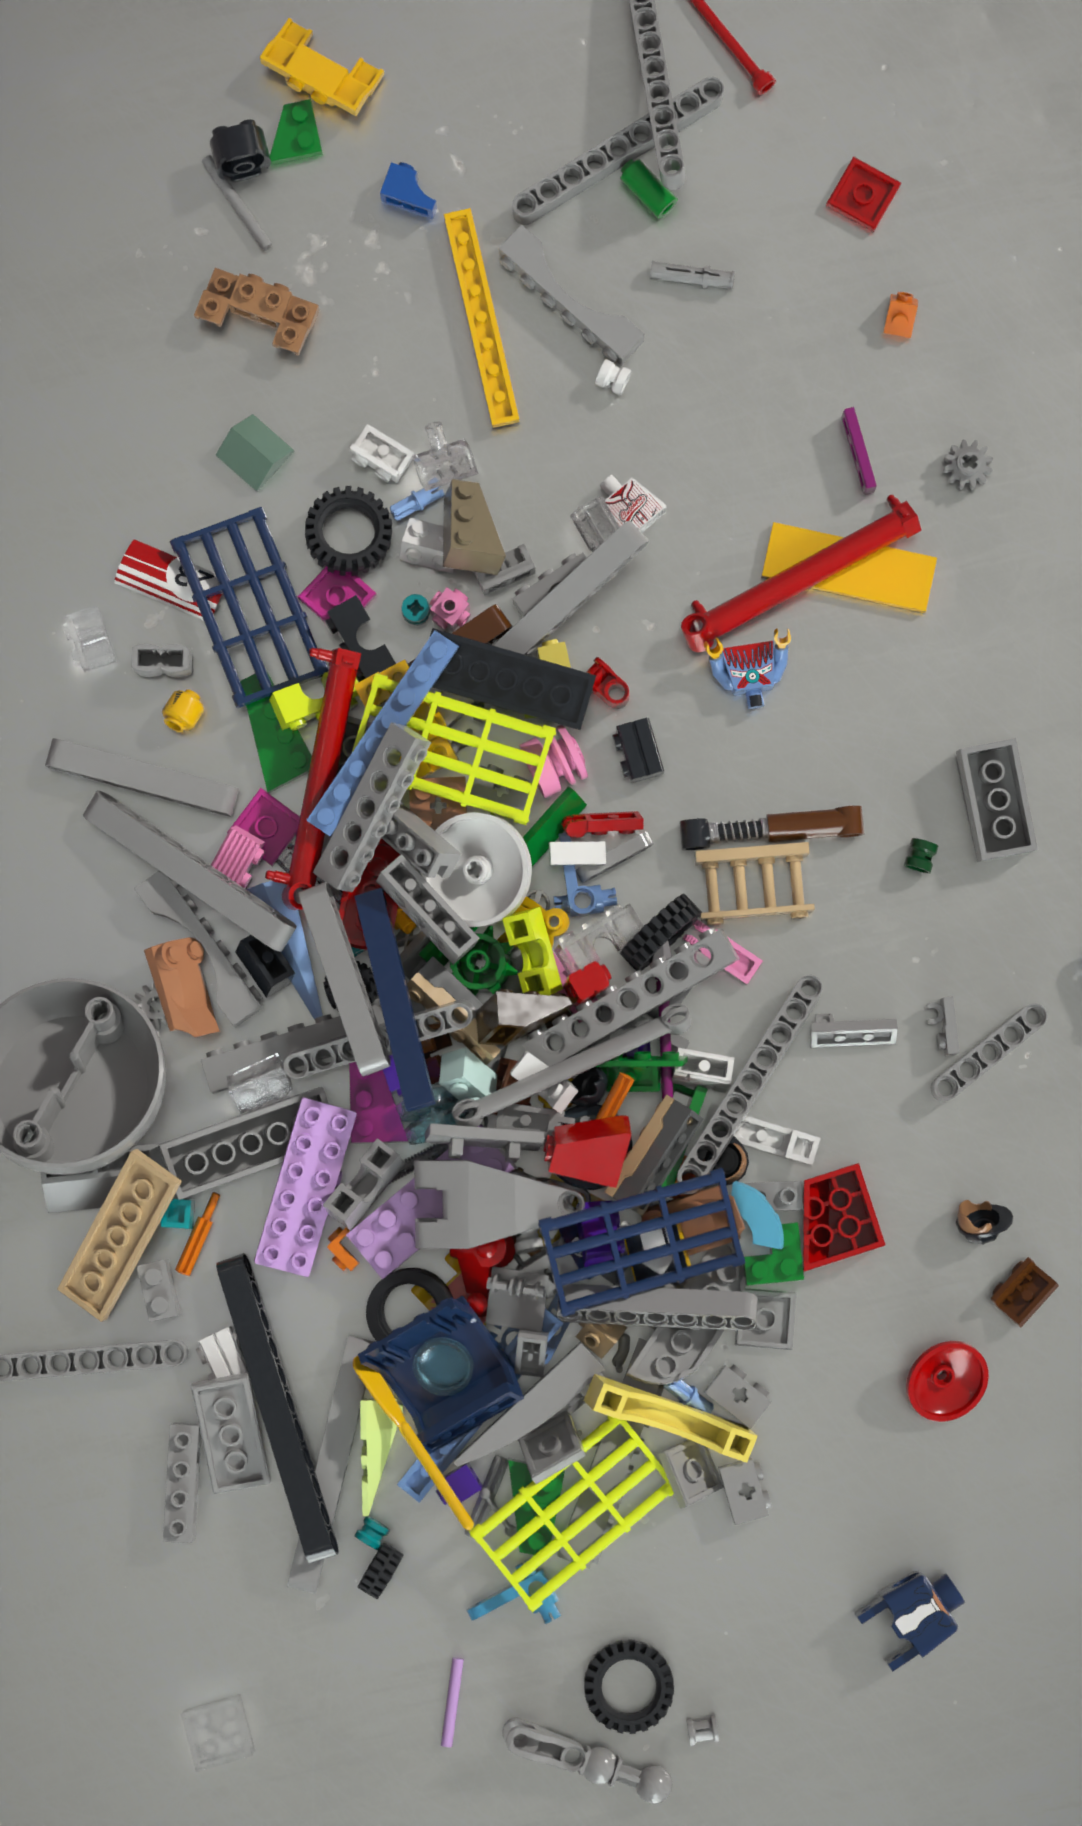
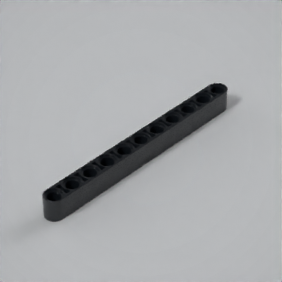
M243 1253L217 1262V1273L305 1557L311 1564L338 1555L337 1540L250 1261L246 1254Z

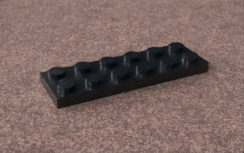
M432 628L430 637L434 631H437L459 646L432 688L581 730L596 675Z

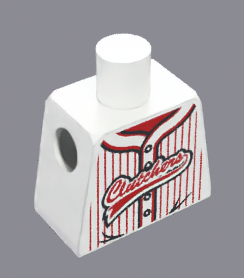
M610 475L600 484V487L609 496L603 501L602 509L615 531L630 520L642 533L666 512L667 506L634 478L621 485L613 475Z

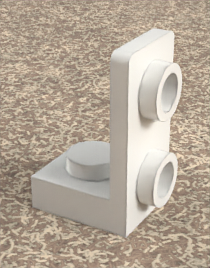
M526 1051L510 1071V1074L519 1081L549 1066ZM565 1080L537 1094L544 1098L553 1109L562 1114L578 1090L569 1080Z

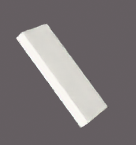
M549 842L550 865H605V842Z

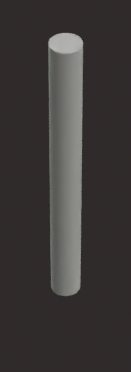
M206 156L202 163L261 249L266 251L272 246L271 242L227 178L224 176L223 180L218 177L212 156Z

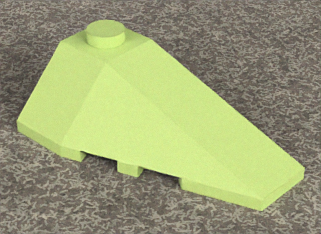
M363 1398L360 1401L361 1440H363L361 1465L362 1470H364V1475H362L363 1516L370 1515L398 1428L374 1398ZM398 1404L403 1413V1404Z

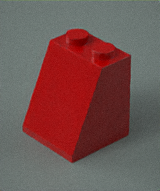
M620 1115L555 1126L552 1136H546L543 1152H545L544 1161L548 1162V1172L616 1188L631 1138L629 1116Z

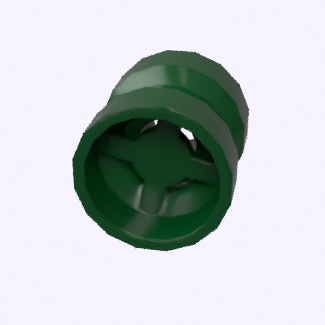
M912 838L909 845L911 852L906 857L904 866L918 872L930 874L933 867L931 859L936 855L939 846L923 839Z

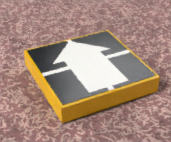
M680 1223L672 1225L675 1241L684 1239ZM665 1228L624 1239L628 1255L668 1243ZM687 1250L678 1252L681 1267L691 1266ZM671 1255L631 1266L635 1282L675 1270Z

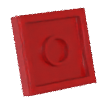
M853 156L828 199L826 206L874 232L899 190L901 182Z

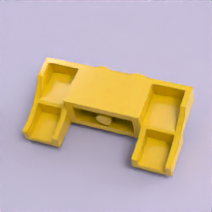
M288 18L282 29L267 44L261 54V64L283 75L287 85L295 91L301 92L303 90L309 93L315 102L321 105L327 103L332 107L336 105L357 116L368 96H372L384 76V70L371 66L360 57L349 73L348 69L308 48L307 44L313 36V31L294 23L291 18Z
M404 659L388 669L377 673L388 676L390 680L400 682L410 666ZM375 674L354 685L365 708ZM378 688L374 705L379 706L387 702L393 692ZM422 701L413 717L427 721L431 705ZM437 712L433 723L447 727L441 713ZM411 728L422 736L423 731ZM429 734L427 740L431 744L427 751L459 760L449 739ZM422 761L416 777L422 779L443 769V767Z

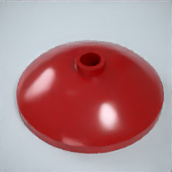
M946 1341L930 1347L917 1358L909 1371L906 1392L910 1404L921 1416L932 1421H951L964 1416L980 1402L986 1391L989 1379L987 1363L976 1348L965 1342Z

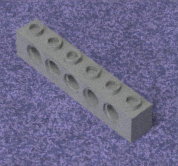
M391 722L313 871L315 875L337 890L354 891L361 881V875L368 862L373 858L380 839L385 835L393 814L400 807L403 795L412 784L420 763L427 755V750L431 744L429 740L408 726Z

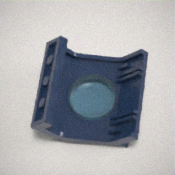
M463 1295L457 1299L451 1297L450 1299L440 1301L437 1307L427 1313L417 1315L412 1322L394 1329L389 1336L369 1344L367 1349L358 1354L361 1364L379 1372L408 1410L418 1432L416 1436L429 1454L524 1399L510 1360Z

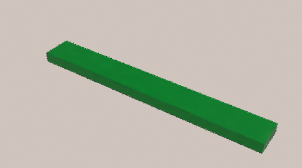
M569 786L522 837L528 847L532 867L549 849V842H555L559 837L558 834L564 832L561 825L563 819L569 815H579L587 806L575 790ZM479 927L470 928L473 932H475ZM432 941L418 954L426 963L432 957L436 958L443 966L449 961Z

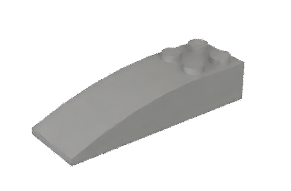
M580 1341L543 1378H540L523 1394L524 1399L509 1407L454 1459L453 1463L458 1467L491 1454L536 1429L566 1405L570 1408L573 1407L583 1397L580 1392L587 1385L590 1386L594 1374L604 1377L601 1373L605 1369L604 1366Z

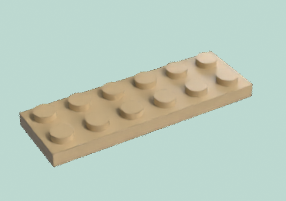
M138 1149L131 1151L57 1290L99 1321L103 1322L106 1320L182 1181Z

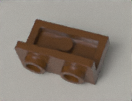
M1027 1257L1025 1261H1020L1015 1265L1012 1275L1006 1282H1001L995 1287L991 1301L1021 1328L1059 1285L1040 1269L1030 1257Z

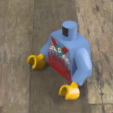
M776 628L773 641L723 648L718 638H715L717 646L714 649H709V645L705 641L704 648L710 655L711 670L716 680L726 690H731L734 696L746 694L748 709L764 707L762 692L772 690L774 684L781 680L786 669L788 644L791 641L790 630L787 628V636L785 638L778 637V628Z

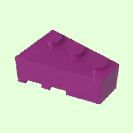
M356 1061L349 1063L350 1110L355 1111L357 1114L351 1132V1143H374L377 1138L383 1143L409 1142L383 1069L363 1077Z

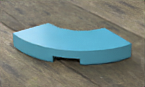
M737 1181L733 1182L731 1196L735 1199L741 1217L748 1223L752 1231L753 1244L782 1249L784 1245L782 1224L778 1214L775 1213L766 1197L747 1184Z

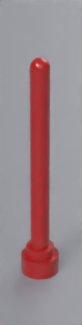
M690 0L752 76V86L757 93L762 95L769 91L776 83L773 75L764 69L760 70L704 0Z

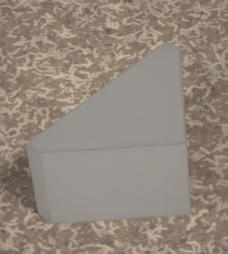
M519 1330L515 1374L543 1378L549 1337L548 1332Z

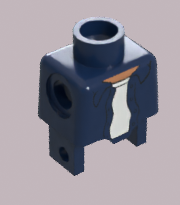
M915 1571L879 1591L878 1593L881 1597L855 1613L860 1623L864 1624L886 1608H889L893 1615L892 1629L899 1639H906L911 1642V1644L885 1660L889 1668L895 1671L917 1655H920L922 1658L952 1636L957 1631L958 1624L951 1615V1612L963 1605L965 1601L946 1573L931 1583L923 1573Z

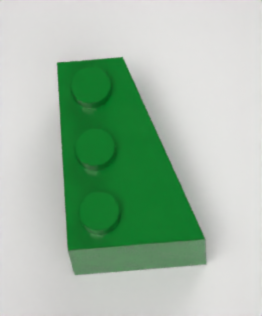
M508 1458L512 1495L514 1497L519 1493L518 1490L521 1487L525 1488L533 1480L526 1461ZM565 1470L532 1496L542 1511L560 1496ZM527 1501L514 1511L517 1532L537 1516ZM556 1515L550 1519L553 1525H555ZM544 1524L519 1545V1552L535 1555L551 1542L553 1534Z

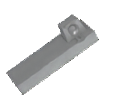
M816 1014L815 1022L811 1023V1048L896 1044L897 1019L834 1022L832 1014Z

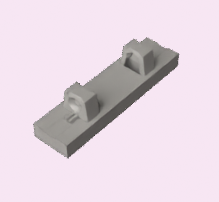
M430 1123L425 1131V1143L448 1144V1158L460 1159V1156L463 1155V1146L505 1149V1162L517 1163V1160L520 1159V1150L539 1151L540 1147L544 1144V1132Z

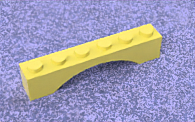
M594 1374L584 1398V1402L593 1411L617 1419L638 1422L668 1431L708 1447L720 1454L746 1463L758 1437L745 1425Z

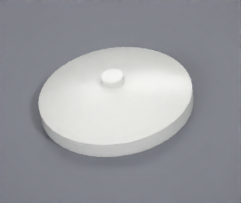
M465 813L441 824L435 832L457 849L461 856L450 878H442L438 874H436L435 878H427L421 872L420 875L469 927L490 926L503 921L502 918L513 914L525 899L532 876L530 853L519 832L507 821L486 813Z

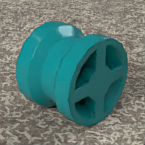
M412 594L405 598L402 603V613L405 621L411 625L418 626L424 624L429 619L430 607L426 598L419 594Z
M366 1516L363 1520L364 1525L362 1529L357 1530L354 1536L373 1549L379 1550L381 1539L383 1536L388 1535L390 1529L374 1518Z

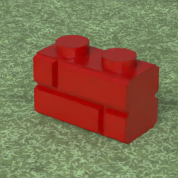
M593 961L584 966L582 970L579 969L568 975L563 988L569 997H577V1002L574 1004L577 1007L589 999L593 1000L600 996V993L609 987V980L612 977L604 964L600 965L598 962Z

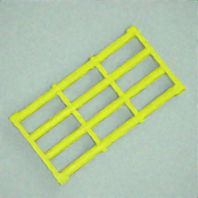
M379 673L373 676L371 692L352 752L366 733L365 730L370 715L377 717L383 708L374 705L378 688L393 692L399 682L390 680L388 676ZM437 691L435 693L429 692L423 702L431 704L427 721L412 716L406 726L423 731L422 736L428 739L429 734H433L478 749L473 765L427 751V755L423 762L468 775L469 778L464 792L417 778L418 769L412 784L407 789L412 790L414 788L461 803L460 806L466 807L469 805L514 819V822L526 826L529 822L530 809L553 737L556 735V728L547 725L542 727L497 713L496 709L490 708V710L448 698L442 696ZM439 706L486 721L482 736L478 737L433 723L437 707ZM492 723L546 739L541 756L488 740ZM483 751L536 766L537 769L533 782L530 783L479 767ZM475 778L529 794L524 810L470 794Z
M607 1416L608 1419L581 1441L586 1452L619 1424L630 1436L627 1441L588 1473L578 1461L574 1462L572 1465L582 1478L543 1511L533 1500L532 1496L566 1468L537 1484L532 1481L525 1488L521 1487L518 1490L519 1493L481 1525L478 1523L468 1531L470 1536L480 1544L532 1612L543 1604L542 1601L575 1573L580 1569L583 1571L588 1562L624 1532L628 1533L631 1530V1526L663 1499L674 1494L664 1468L631 1428L627 1420ZM638 1446L648 1460L605 1496L594 1482ZM656 1469L666 1483L627 1516L622 1518L613 1507V1504ZM590 1487L600 1501L560 1533L550 1519ZM527 1501L537 1516L493 1552L483 1537ZM608 1510L618 1523L578 1556L567 1542L604 1511ZM545 1524L555 1538L511 1574L501 1560ZM563 1547L573 1561L529 1597L518 1583Z

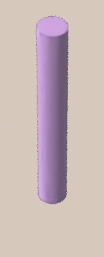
M452 1658L441 1746L452 1747L464 1661L462 1658Z

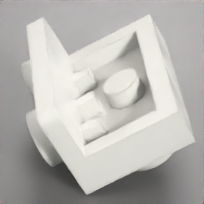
M369 424L366 425L355 444H351L349 447V452L352 455L351 459L364 468L366 465L376 470L375 474L386 482H389L391 479L398 483L415 456L414 452Z
M410 518L401 542L399 559L411 564L453 573L454 568L443 567V526Z

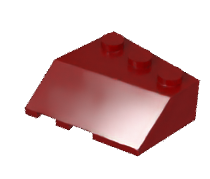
M859 1163L804 1180L803 1272L886 1246Z

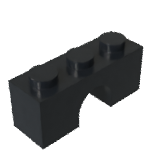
M357 595L327 611L328 619L324 621L332 635L337 633L342 643L339 644V647L361 653L356 674L359 682L396 664L385 644L374 650H367L359 645L356 638L357 630L360 626L369 622L370 617Z

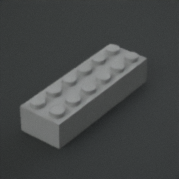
M323 1087L306 1091L158 1144L166 1170L182 1181L175 1193L176 1199L180 1200L282 1163L301 1098L305 1097L329 1104Z

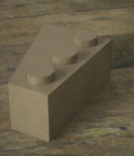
M452 479L444 497L443 567L498 575L506 555L480 484Z

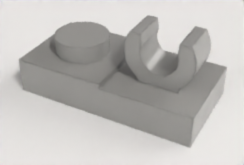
M953 996L943 997L940 999V1004L932 1002L926 1005V1009L934 1008L938 1011V1017L928 1019V1024L934 1025L942 1020V1033H938L939 1049L944 1050L945 1056L956 1055L959 1053L954 1000Z

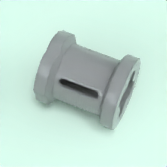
M715 1715L711 1716L708 1720L692 1722L691 1719L687 1720L690 1746H695L696 1742L709 1740L719 1742ZM705 1729H709V1730H710V1731H705V1732H698V1733L696 1732V1731H698V1730H705Z

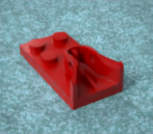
M382 838L374 851L373 858L368 862L361 875L360 883L353 892L343 891L339 914L350 945L354 948L367 950L355 896L381 888L376 882L379 874L401 855ZM384 891L394 930L399 906Z

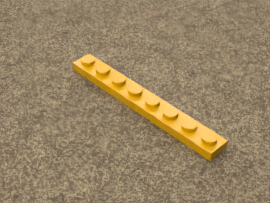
M471 208L444 214V220L492 428L518 423L520 419Z

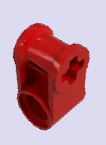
M596 657L594 664L587 670V673L596 675L592 693L596 694L613 709L623 708L629 701L628 685L603 660ZM620 688L624 691L625 695L619 700H614L609 696V693L612 689Z

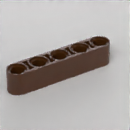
M495 604L452 634L491 645L504 636L513 626L499 606ZM412 660L411 662L408 663L409 666L412 665V663L414 662V660Z

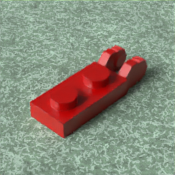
M638 811L588 813L566 816L561 825L564 831L567 832V836L569 835L573 838L575 836L576 838L583 837L587 832H591L592 835H606L608 831L633 834L635 830H644V818Z

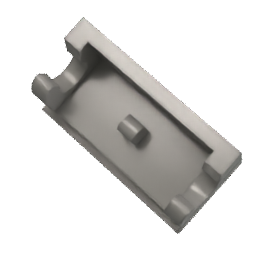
M524 544L505 553L506 557L498 575L474 572L484 596L535 574L534 563Z

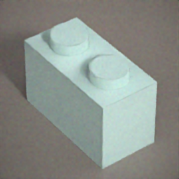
M465 1047L442 1054L439 1084L459 1101L464 1099L478 1100L496 1091L497 1074Z

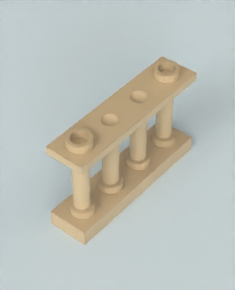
M809 842L695 851V866L702 865V869L705 870L709 911L701 913L700 921H707V925L724 924L723 919L791 914L792 919L808 917V913L813 912L815 908L814 904H804L801 862L803 857H807L810 853ZM786 858V862L790 865L793 905L776 907L772 864H775V859ZM747 861H758V865H761L765 908L748 909L744 866H747ZM721 863H730V867H733L737 910L720 911L716 869L719 868Z

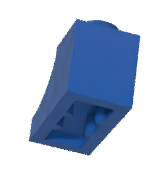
M391 162L380 191L381 202L431 219L434 218L437 210L436 200L428 197L417 184L418 173L414 170V167L403 162H399V164Z

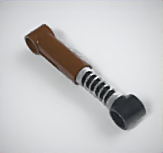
M843 806L829 810L766 814V818H759L758 821L751 819L749 822L744 819L743 822L736 820L735 823L728 821V823L724 824L721 821L720 824H717V822L709 823L708 819L705 818L687 819L679 822L682 850H701L710 848V844H720L724 840L728 843V840L736 842V839H741L743 842L744 839L749 838L751 841L752 838L759 840L760 837L763 840L768 839V842L825 837L847 838L864 835L862 806Z

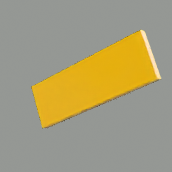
M773 522L761 578L769 579L844 537ZM885 547L814 585L811 589L925 613L937 557Z

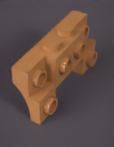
M214 268L207 289L202 293L194 317L212 322L221 327L230 309L232 313L276 328L277 332L272 342L273 347L277 348L278 346L299 356L318 316L319 305L293 296L292 292H289L290 289L282 284L274 283V285L264 283V280L257 275L248 274V276L239 274L237 276Z

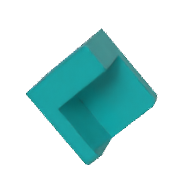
M172 1199L161 1219V1227L193 1229L195 1200Z

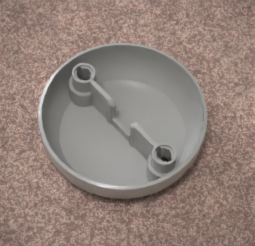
M73 978L54 979L34 984L20 990L0 1004V1153L16 1164L33 1171L46 1174L68 1175L103 1167L122 1157L132 1149L153 1124L161 1107L166 1083L165 1057L162 1044L155 1028L140 1007L126 995L112 987L95 981ZM29 1138H31L30 1141H29V1143H27V1144L25 1145V1142H26Z

